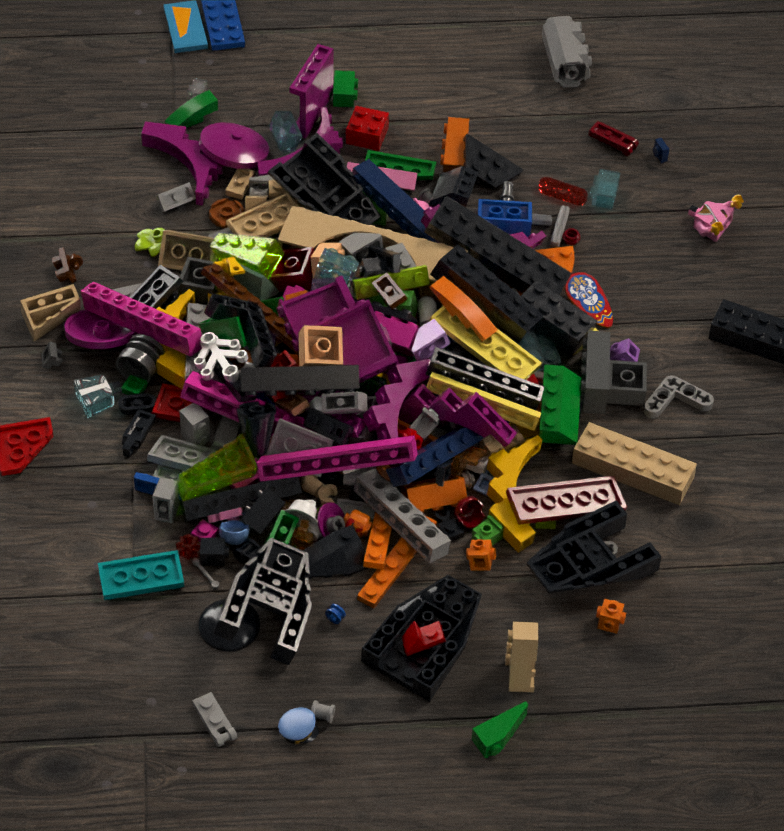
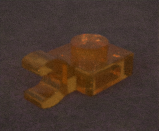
M301 519L300 527L297 530L295 529L292 534V547L304 550L313 544V534L308 533L309 521Z

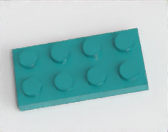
M178 550L98 563L104 600L185 587Z

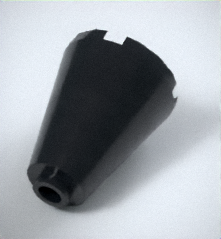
M256 401L247 402L239 405V409L237 408V416L246 449L253 458H260L267 454L276 415V407L271 403L265 402L264 406L259 405V402Z

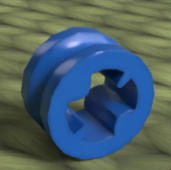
M332 604L330 609L326 610L325 615L331 622L339 624L341 619L346 616V613L339 605Z

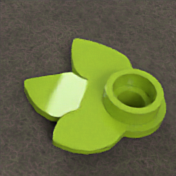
M155 228L153 230L144 229L137 234L139 239L135 243V251L148 249L151 257L159 254L163 230L165 229Z

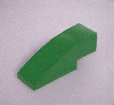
M210 90L203 92L174 111L165 120V124L188 128L203 122V116L218 110V100Z

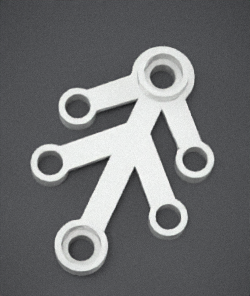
M212 332L203 334L200 339L202 349L198 357L194 359L195 367L202 369L201 375L203 379L210 380L214 377L212 370L218 361L223 369L222 373L225 380L230 383L236 382L239 378L238 368L235 365H230L226 358H236L239 363H244L248 360L247 352L240 350L239 340L218 339V336ZM218 347H229L230 350H223ZM209 351H211L212 355L206 363L205 358Z

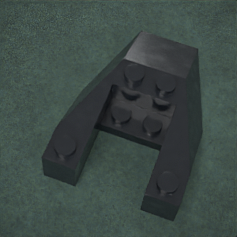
M616 500L567 523L564 529L558 535H555L548 545L542 547L527 562V566L548 593L642 579L659 570L662 556L649 542L618 558L615 557L602 539L625 529L627 513Z
M270 538L256 555L245 564L242 570L235 575L213 634L232 642L239 629L248 602L283 616L270 658L290 665L297 652L312 607V602H310L311 587L308 579L310 574L308 553Z

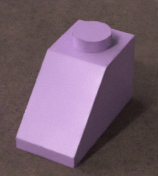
M435 319L424 324L417 331L412 347V353L416 361L426 360L431 357L435 347L443 349L450 344L446 332Z

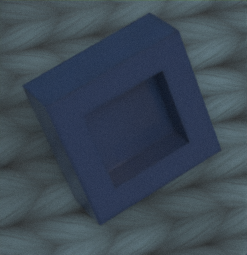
M662 138L655 139L653 154L661 163L668 161L669 147Z

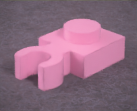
M243 507L207 516L208 522L212 523L225 519L228 521L240 520L239 516L242 515Z

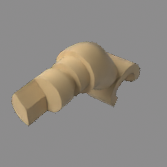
M315 475L300 476L299 482L304 492L319 498L322 505L335 503L332 498H328L330 495L336 496L338 494L335 485H324Z

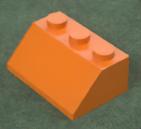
M454 474L448 481H445L444 486H438L435 483L436 478L413 481L404 487L399 486L401 493L422 513H424V509L432 508V511L444 509L443 506L446 505L456 507L459 500L467 497L465 480L457 474Z

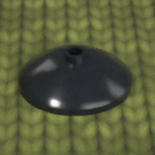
M226 599L211 603L204 609L199 618L200 635L209 646L220 651H237L249 646L257 638L260 631V618L257 611L249 603L232 642L214 635L213 631Z

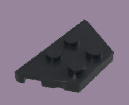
M469 134L464 136L465 150L463 151V157L465 162L463 167H469L479 172L476 180L490 189L498 188L504 182L523 172L524 169Z

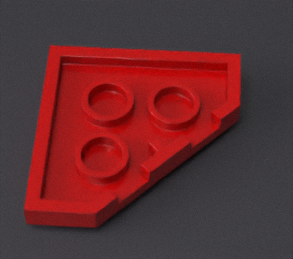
M50 417L0 425L1 476L21 473L54 437Z

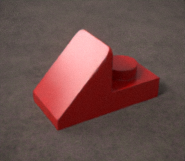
M414 621L402 636L407 656L446 642L439 621L421 628Z

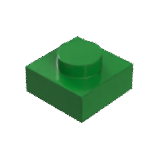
M130 375L121 387L122 393L127 395L142 394L148 386L147 381Z

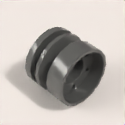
M144 334L133 335L115 362L116 368L126 379L133 375L149 383L157 370L156 361L160 355L165 354V351L158 341Z

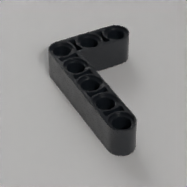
M212 294L204 313L216 320L239 317L254 366L271 367L277 352L261 307L253 302Z

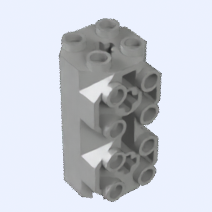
M570 16L550 17L546 20L542 29V38L554 81L556 83L559 82L563 88L577 87L581 84V80L584 79L585 81L590 78L589 66H592V58L588 56V44L582 45V43H585V34L581 33L582 24L581 22H574Z

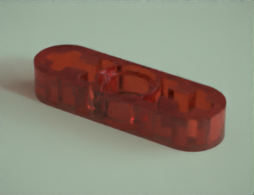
M543 177L539 180L538 189L542 194L578 206L584 205L587 202L588 193L583 188L550 177ZM564 189V190H566L567 192H566V193H561V192H559V190Z

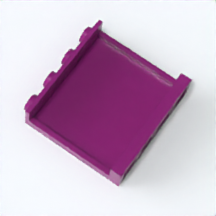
M317 44L291 84L289 93L300 96V117L291 129L290 134L306 138L320 117V107H326L333 96V48Z
M339 276L331 284L283 302L282 299H279L276 309L279 317H283L286 323L284 327L287 334H291L293 338L292 345L294 350L299 351L298 332L304 325H314L325 316H334L342 308L349 309L353 307L355 302L343 276Z
M369 299L357 301L349 309L342 308L334 316H325L314 325L308 324V326L342 327L343 365H359V383L399 364Z

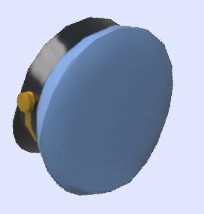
M307 708L291 709L284 713L279 720V732L291 743H308L313 741L319 733L318 726L315 723V715Z

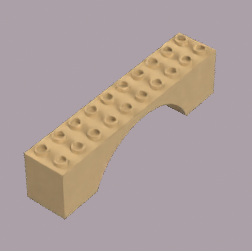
M292 206L278 238L279 252L280 250L313 247L316 250L320 243H339V241L352 233L380 234L384 249L403 243L416 266H427L430 284L416 287L419 298L426 295L431 296L436 302L441 303L429 288L437 281L430 273L438 261L454 247L428 241L424 238L413 237L408 234L393 232L389 229L385 230L373 225L358 223L354 220L350 221L338 216L307 210L303 207Z

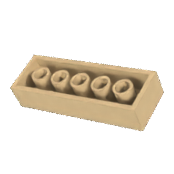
M591 422L588 423L577 442L572 459V464L606 477L614 476L618 482L677 505L681 504L694 479L697 463Z

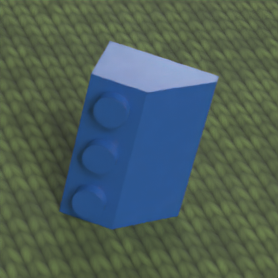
M478 200V215L508 234L523 232L527 237L531 235L532 202Z

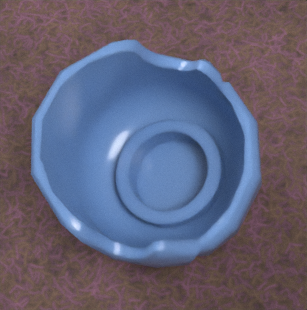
M238 520L222 522L219 527L220 537L224 538L225 543L230 545L242 544L249 536V525Z

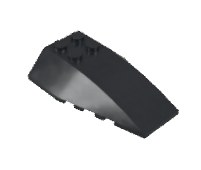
M318 133L304 143L302 150L284 164L279 162L267 172L292 198L315 212L338 216L350 221L354 220L366 225H372L380 218V214L369 197H366L363 193L361 185L357 184L353 178L354 174L346 167L342 156Z

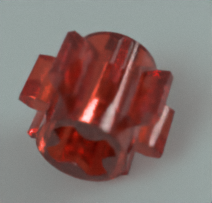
M190 534L183 537L180 536V542L176 543V550L179 551V556L187 559L194 556L197 557V551H200L201 543L198 542V537Z

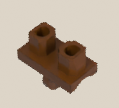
M62 247L58 249L60 255L52 258L53 265L56 269H59L55 271V274L60 282L69 279L71 283L77 281L74 270H78L82 266L83 259L74 253L71 256L66 255L65 249Z

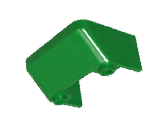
M272 298L262 300L261 302L278 315L276 307H278L279 299H282L284 302V298ZM239 317L222 320L209 318L198 323L203 334L212 332L218 336V339H237L241 347L247 346ZM218 347L223 350H230L229 347Z

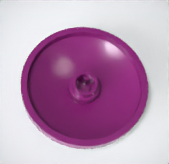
M222 122L208 125L202 130L199 139L200 148L206 156L219 164L231 168L258 167V161H266L269 153L268 143L259 133L235 123Z
M86 309L72 314L64 325L66 338L71 343L89 349H108L127 344L133 335L139 334Z

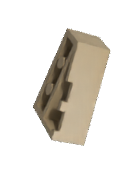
M74 284L20 300L21 313L33 341H36L66 321L72 314L80 311V297Z

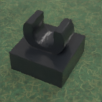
M336 472L323 473L321 477H318V480L324 485L333 484L336 488L343 485V479Z

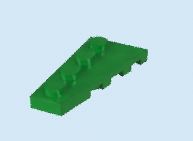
M371 150L367 151L365 161L370 159L377 167L417 173V180H433L436 169V161Z

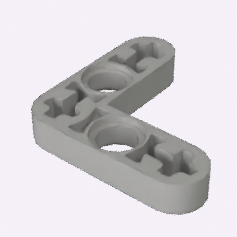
M667 376L646 401L644 414L649 418L659 417L674 397L698 410L709 411L713 407L714 398L708 392L676 376ZM690 391L693 395L687 396L683 392ZM663 394L667 396V399H660L658 395Z

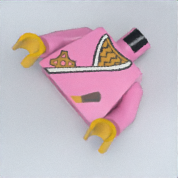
M735 195L732 201L725 203L706 201L701 208L692 205L688 215L695 218L693 227L702 237L707 236L717 242L732 222L734 208L740 209L741 203L744 200L741 195Z

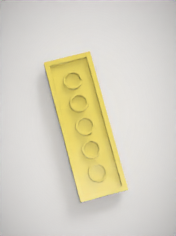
M444 306L430 317V321L435 319L450 338L489 367L525 380L541 367V361L500 330L481 342L471 327L467 330L456 315L452 317Z

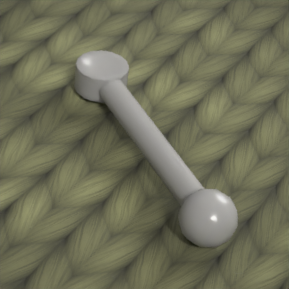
M194 558L192 560L193 565L197 566L210 581L212 589H218L219 582L212 579L200 564L198 558Z

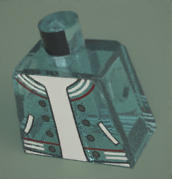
M104 375L73 381L75 394L87 418L112 407L115 404L114 394L122 392L119 381L108 384Z

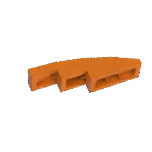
M444 276L429 287L452 317L456 315L467 330L471 327L481 342L498 331L484 312Z

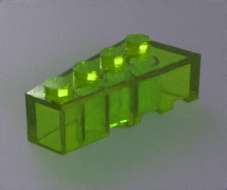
M218 233L210 244V248L219 261H222L224 258L235 257L239 264L264 275L267 279H269L284 255L275 238Z
M243 433L232 442L225 444L220 450L207 456L203 461L196 463L178 475L176 481L178 482V492L182 501L255 476L258 470L257 463Z

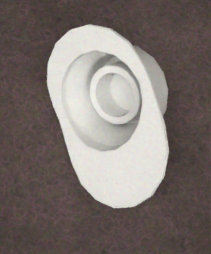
M297 499L291 504L289 509L284 510L299 518L295 528H303L307 523L318 524L316 520V502L314 500Z

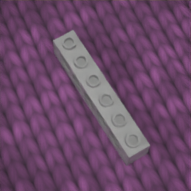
M375 468L356 476L354 491L427 562L432 563L448 555L451 543L448 536L438 529L396 487H393L389 481L385 480Z

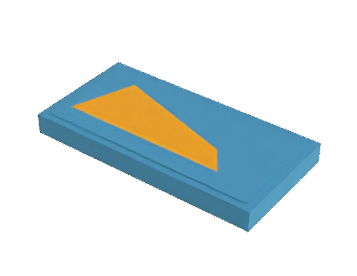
M196 0L163 4L174 52L180 53L208 49Z

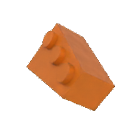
M448 117V123H444V134L447 135L446 139L442 141V149L445 150V154H441L440 165H443V172L461 167L465 162L463 157L465 141H463V138L466 134H469V119Z

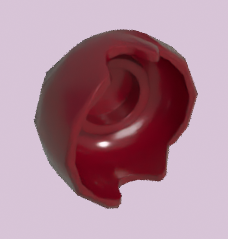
M474 496L462 498L457 502L454 510L456 520L466 528H475L481 524L485 517L482 512L483 504Z

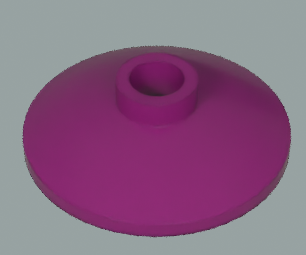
M326 503L319 509L317 523L323 537L329 535L326 529L328 518L335 516L344 518L345 516L342 509L335 503Z

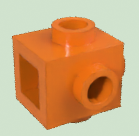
M471 540L470 548L466 550V558L469 560L470 570H491L492 561L496 559V549L492 548L491 540Z
M604 599L603 605L598 606L596 618H599L597 629L617 634L620 624L624 625L626 613L623 612L624 604L615 600Z

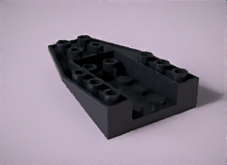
M446 575L395 607L362 647L361 662L430 702L466 647L482 594L450 575ZM414 621L419 628L439 621L446 642L407 656L402 636Z

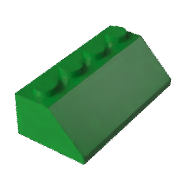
M544 365V391L541 400L539 437L544 443L576 445L578 442L581 377L564 366Z

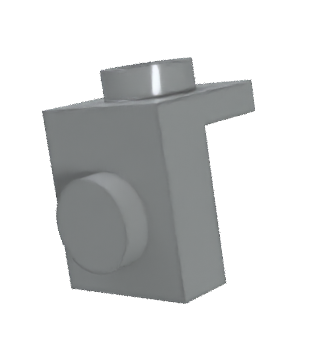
M424 407L422 413L409 428L416 430L417 434L424 438L423 440L425 441L439 425V415L430 408L428 410Z

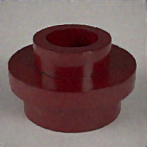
M569 228L563 233L562 239L566 244L575 245L580 241V234L578 230Z

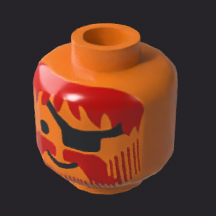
M357 509L352 510L351 513H346L343 518L345 527L352 525L359 538H362L363 535L367 536L373 523L370 521L371 517L368 514Z

